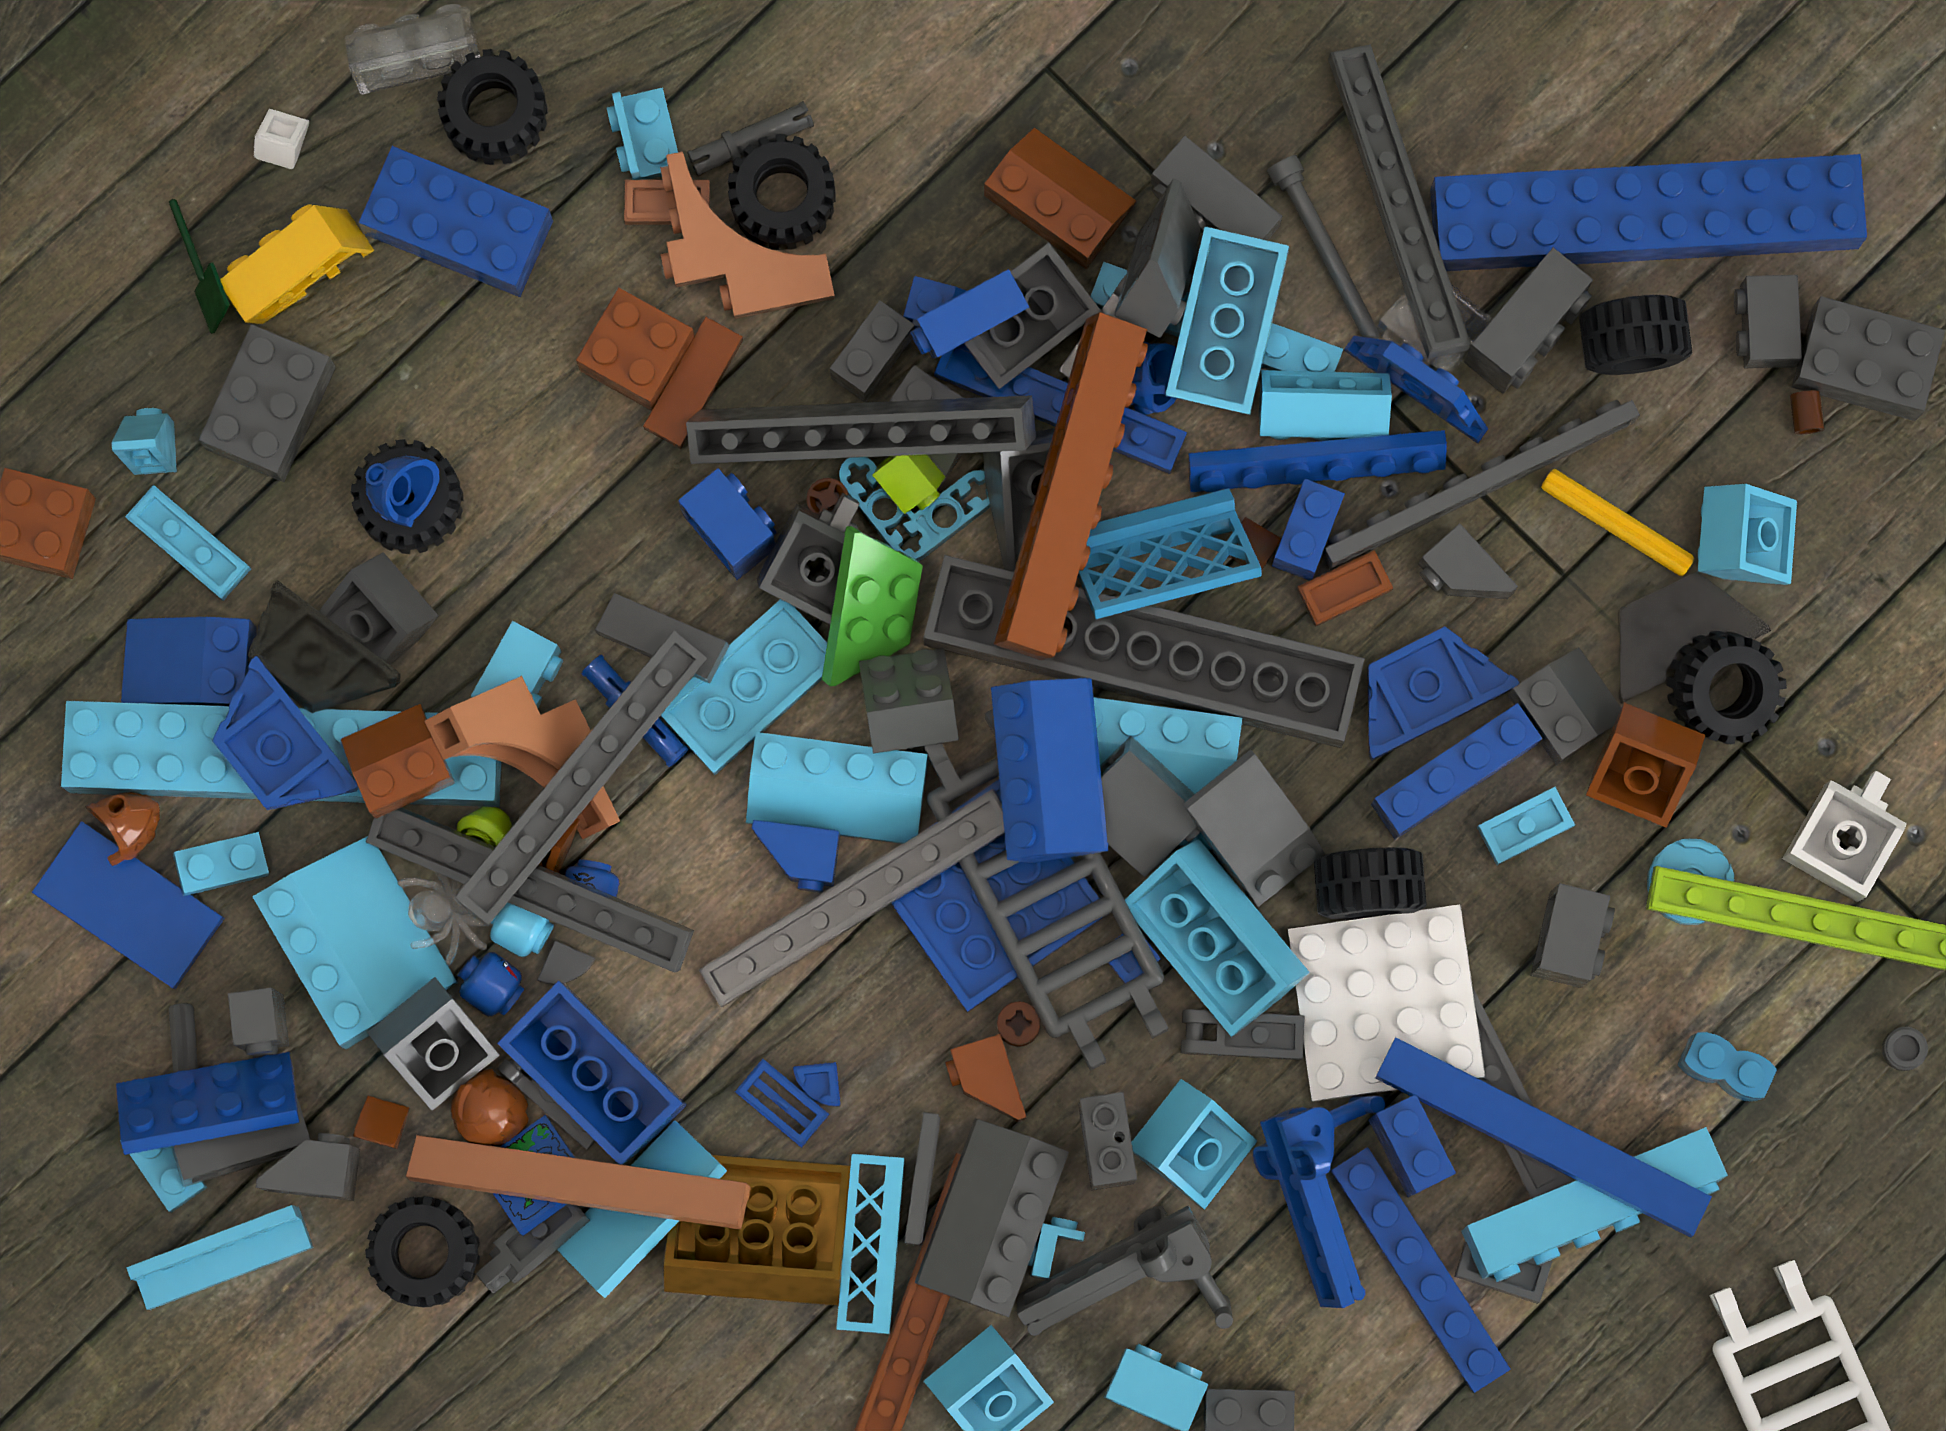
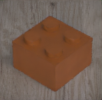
M618 287L576 362L582 373L652 411L695 335L693 328Z
M4 468L0 481V561L73 580L96 500L94 495L86 488Z
M1624 702L1596 762L1586 796L1667 828L1697 766L1705 734Z

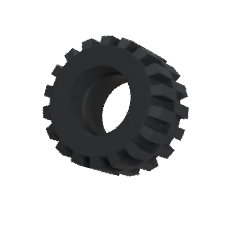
M482 49V57L476 58L474 52L465 55L467 60L465 64L461 65L456 61L451 66L453 74L451 76L444 75L441 81L443 91H438L437 97L440 106L438 112L448 138L452 140L454 147L460 153L462 151L466 152L467 157L475 162L478 157L483 158L484 163L487 165H494L495 159H501L503 164L512 162L510 156L518 153L519 157L522 158L528 154L526 147L529 144L534 147L540 141L538 134L540 131L544 132L547 125L545 115L548 114V107L538 76L532 68L529 69L527 67L526 61L519 56L515 60L512 59L508 51L501 50L498 56L493 54L492 49ZM500 88L516 96L517 106L513 115L500 125H479L469 117L468 112L472 101L485 90Z
M776 134V140L770 142L767 136L758 139L759 145L753 148L749 144L743 149L744 156L742 159L739 157L735 159L732 164L734 171L729 173L728 195L734 219L738 221L739 227L745 235L748 233L752 235V240L759 245L763 241L769 243L770 249L779 250V244H787L788 250L797 248L796 243L802 240L806 245L813 241L814 233L818 232L821 235L826 229L827 219L831 220L834 213L833 205L836 202V193L829 162L825 156L821 157L819 155V149L812 143L809 146L804 145L803 138L794 136L793 141L786 140L785 134ZM776 173H790L802 179L807 186V195L803 202L796 208L786 212H775L762 206L757 199V190L760 184L769 176Z
M1641 295L1620 298L1597 304L1579 315L1585 368L1589 371L1606 375L1649 372L1676 365L1690 357L1693 353L1686 302L1680 298L1669 295Z
M402 439L396 440V445L389 447L387 443L378 446L380 452L375 456L370 452L364 458L366 464L363 468L358 466L354 474L357 478L356 484L351 485V494L354 497L352 506L359 522L375 542H380L384 548L391 551L395 548L402 554H410V550L417 549L419 553L428 551L427 546L435 543L436 546H439L444 542L442 537L447 532L449 534L454 532L456 529L454 522L456 518L461 519L463 512L460 506L461 501H464L463 491L453 467L437 449L432 446L427 448L420 441L414 440L413 444H407L406 440ZM407 455L433 461L439 468V483L436 492L426 509L413 520L412 527L398 525L389 520L386 521L378 511L376 512L371 507L372 504L366 495L365 486L366 472L371 465L375 463L382 464L393 458Z
M1717 630L1710 631L1709 637L1700 634L1692 638L1695 646L1691 647L1685 644L1679 650L1683 657L1680 661L1673 659L1670 668L1676 671L1674 677H1667L1666 686L1674 690V693L1667 695L1669 704L1677 707L1673 713L1678 720L1686 723L1685 727L1705 734V737L1716 742L1718 740L1725 744H1735V740L1742 743L1752 741L1751 733L1761 736L1768 731L1764 725L1767 721L1776 722L1779 717L1778 714L1774 713L1776 706L1783 707L1786 699L1779 695L1780 689H1787L1786 679L1777 675L1783 671L1782 665L1779 661L1772 659L1775 654L1769 648L1743 635L1730 631L1724 633ZM1736 663L1743 677L1741 694L1731 706L1716 711L1712 706L1709 696L1711 681L1720 669L1729 664Z
M1399 847L1356 849L1326 854L1314 861L1317 911L1319 915L1326 918L1361 919L1389 914L1415 913L1427 906L1423 854L1414 849Z
M413 1196L405 1198V1201L400 1203L395 1202L388 1207L389 1210L385 1214H380L375 1220L377 1224L373 1231H369L367 1237L370 1240L369 1248L365 1249L366 1258L369 1259L370 1267H368L369 1273L377 1281L376 1285L379 1289L397 1302L422 1308L443 1305L450 1302V1299L461 1295L465 1291L464 1288L468 1282L473 1281L476 1275L474 1273L476 1264L479 1265L480 1255H478L479 1238L475 1235L473 1230L475 1227L470 1219H467L457 1207L434 1197ZM418 1226H430L437 1229L444 1235L448 1244V1257L445 1265L436 1275L428 1278H416L408 1274L402 1268L398 1257L402 1238L408 1231Z

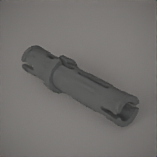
M802 101L798 105L732 134L728 130L721 133L720 139L687 151L691 163L708 157L707 160L693 166L696 175L699 177L703 173L730 161L734 163L737 157L741 158V156H744L743 149L749 144L753 148L759 145L758 139L767 136L769 142L775 141L776 134H785L787 137L806 128L814 127L811 115L797 121L793 120L809 111L806 104Z

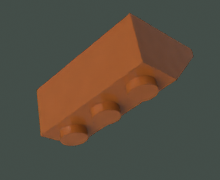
M1033 128L1009 150L984 183V196L1085 269L1090 266L1137 203L1131 196L1036 128Z

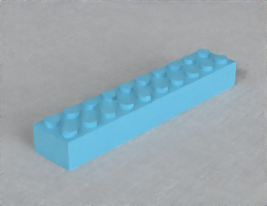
M66 701L61 787L69 793L113 795L133 792L148 796L258 799L212 741L220 723L225 720L229 712V706ZM299 708L352 776L353 774L341 739L400 713L397 711ZM425 712L427 719L438 714ZM457 756L445 759L455 784L410 803L499 807L501 761L481 756ZM360 790L314 800L365 803Z

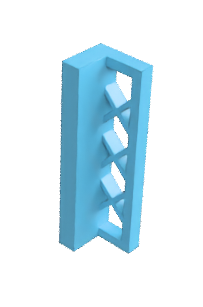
M852 1154L837 1330L890 1335L905 1165L904 1158ZM860 1164L886 1166L884 1184L871 1196L859 1183ZM859 1190L866 1200L856 1207ZM884 1192L881 1210L874 1199ZM870 1203L881 1216V1228L866 1240L855 1227L856 1214ZM855 1233L862 1241V1244L853 1251ZM880 1235L879 1251L877 1253L870 1243ZM867 1247L878 1261L877 1272L862 1284L851 1271L852 1258ZM851 1277L859 1287L849 1295ZM874 1280H876L875 1298L866 1289ZM861 1291L874 1304L872 1323L846 1321L848 1302Z
M290 1205L126 1268L130 1279L137 1281L146 1309L151 1310L314 1247L300 1208Z

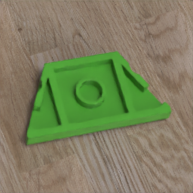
M846 526L821 679L829 686H836L860 672L859 661L870 660L878 656H889L910 644L923 567L916 559L901 551L894 550L878 539L875 540L865 535L853 526Z

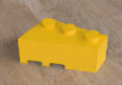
M312 204L306 205L291 216L292 223L282 231L275 230L259 241L260 248L253 254L241 256L227 267L229 273L222 277L220 281L226 295L245 323L263 324L305 297L307 295L305 290L326 274L329 279H332L341 272L337 265L353 254L361 253L364 258L374 251L347 209Z

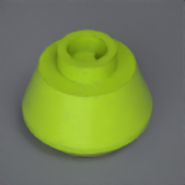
M481 807L462 817L457 823L456 830L496 847L511 829L512 823L509 816L503 810L497 807Z

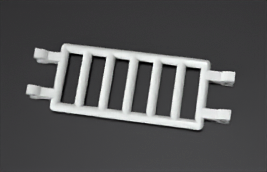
M1795 1260L1773 1268L1792 1309L1746 1328L1731 1288H1725L1709 1295L1728 1334L1727 1337L1713 1344V1353L1748 1431H1779L1856 1397L1868 1422L1847 1431H1891L1832 1298L1824 1295L1810 1300ZM1816 1317H1822L1831 1338L1830 1341L1743 1378L1733 1353ZM1839 1356L1849 1378L1848 1382L1761 1419L1751 1396L1752 1393Z

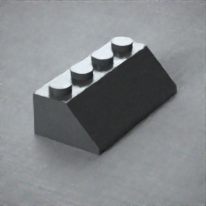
M975 1118L915 1284L984 1310L1009 1317L1069 1152L1033 1137Z

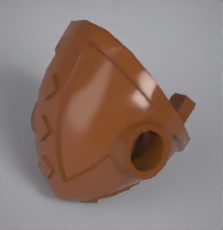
M133 792L118 793L85 806L99 822L110 830L118 845V851L107 857L112 866L139 856L138 853L155 838V830L160 821V807L158 802L146 794L141 795Z

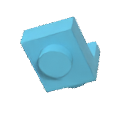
M1052 1217L1051 1225L1043 1223L1028 1266H1032L1030 1276L1049 1279L1057 1237L1079 1242L1084 1241L1085 1232L1076 1230L1078 1222Z

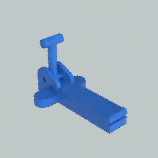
M1353 1096L1347 1104L1331 1111L1321 1107L1308 1109L1303 1107L1292 1108L1260 1122L1267 1143L1254 1148V1164L1260 1175L1265 1179L1279 1180L1320 1307L1344 1308L1355 1303L1354 1300H1362L1365 1296V1289L1361 1286L1325 1174L1329 1173L1334 1156V1128L1365 1114L1378 1113L1384 1110L1385 1101L1380 1096Z

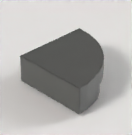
M554 941L537 980L551 985H555L558 981L563 983L571 982L585 974L593 965L595 958L558 941Z

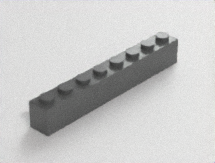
M1032 395L699 410L686 422L691 464L1025 451L1036 438Z

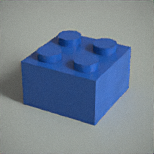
M717 468L681 497L678 502L684 518L733 577L738 580L770 554L775 545L774 535L777 532L773 528L775 526L774 522L760 506H757L754 510L748 504L750 500L746 495L748 492L733 473L725 477L720 469Z

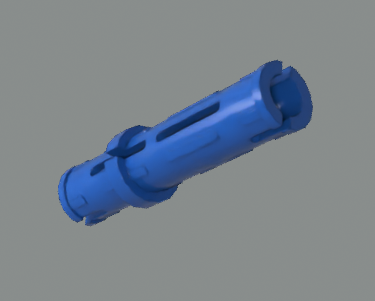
M602 655L595 658L581 673L607 699L605 704L609 708L631 683V681L625 682L604 660ZM660 718L656 720L643 736V739L667 763L668 767L674 765L689 750Z

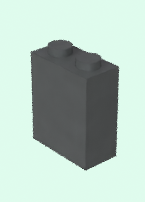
M1132 736L1100 765L1108 844L1141 875L1145 877L1154 868L1158 869L1175 852L1173 849L1184 839L1190 842L1200 833V830L1183 805L1195 794Z

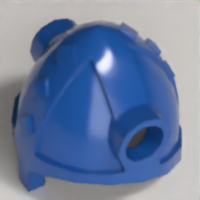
M1145 342L1148 344L1147 353L1142 365L1139 368L1136 367L1132 383L1136 384L1135 396L1131 403L1134 405V411L1144 415L1163 412L1174 404L1177 399L1166 396L1176 347L1167 343L1149 344Z
M407 455L393 458L382 464L375 463L371 465L365 477L366 495L372 504L371 507L376 512L378 511L386 521L389 520L398 525L412 527L413 520L426 508L436 492L439 483V468L433 461ZM410 493H414V500L409 504H404L409 498Z

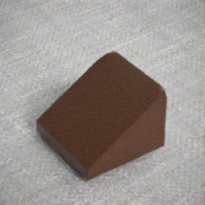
M1245 517L1241 524L1260 563L1262 572L1282 538ZM1228 556L1241 565L1247 564L1243 559Z

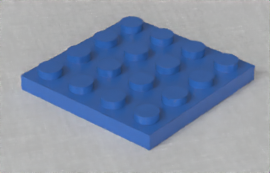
M998 779L997 781L986 787L984 790L976 794L974 797L963 803L961 806L953 810L952 813L956 812L960 808L969 804L970 802L982 796L991 789H994L996 791L997 795L1001 800L1000 779ZM1005 834L974 853L978 863L1006 850ZM1071 857L1034 863L1019 862L987 880L997 900L1000 902L1074 864V861ZM959 862L891 904L967 1013L1018 978ZM1084 877L1008 916L1007 919L1018 940L1100 898ZM1105 916L1027 955L1032 967Z

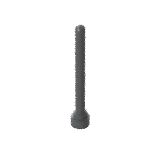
M1297 155L1277 162L1267 169L1274 186H1279L1282 192L1287 191L1362 337L1379 339V331L1302 185V182L1305 180L1302 176L1304 168Z

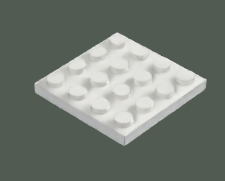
M1460 904L1424 909L1415 913L1389 914L1288 929L1292 952L1310 972L1296 985L1299 1013L1301 1016H1305L1304 1049L1311 1100L1313 1102L1397 1090L1375 1079L1395 1037L1478 1079L1485 1078Z

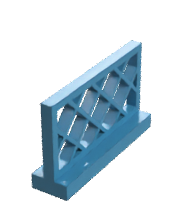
M1229 488L1098 522L1096 528L1090 530L1086 544L1090 546L1088 562L1082 571L1079 570L1078 573L1079 581L1095 619L1262 576L1260 563L1235 511L1234 498ZM1231 531L1233 532L1227 541H1223L1212 537ZM1189 542L1192 543L1186 552L1171 548ZM1202 546L1219 552L1213 561L1195 555ZM1151 553L1144 563L1130 559L1131 557ZM1229 555L1243 559L1247 563L1246 565L1234 568L1222 565ZM1161 557L1178 562L1171 572L1154 567ZM1109 564L1103 574L1088 569ZM1187 566L1205 571L1202 576L1192 579L1182 576ZM1119 568L1136 573L1130 582L1113 577ZM1146 577L1163 582L1160 587L1153 589L1140 586ZM1105 587L1121 592L1118 598L1100 602L1098 597Z

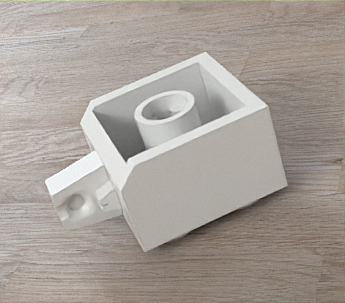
M1875 771L1871 774L1863 789L1854 785L1850 791L1830 780L1823 786L1782 859L1856 902L1866 898L1907 823L1887 813L1885 810L1888 804L1880 800L1891 779ZM1847 832L1850 835L1848 842L1852 846L1844 850L1839 846L1841 840L1837 836Z

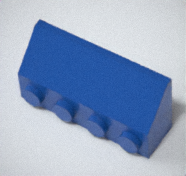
M1092 679L1033 680L991 687L1007 860L1034 863L1107 852L1108 841Z
M558 981L497 1043L620 1165H624L653 1140L687 1106L650 1067L561 981Z

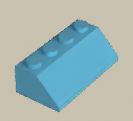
M756 732L749 779L746 823L753 824V820L836 830L839 831L840 836L904 844L919 834L928 754L899 750L873 754L872 747Z
M1199 839L1175 851L1125 899L1138 925L1231 1037L1279 1001L1310 973Z

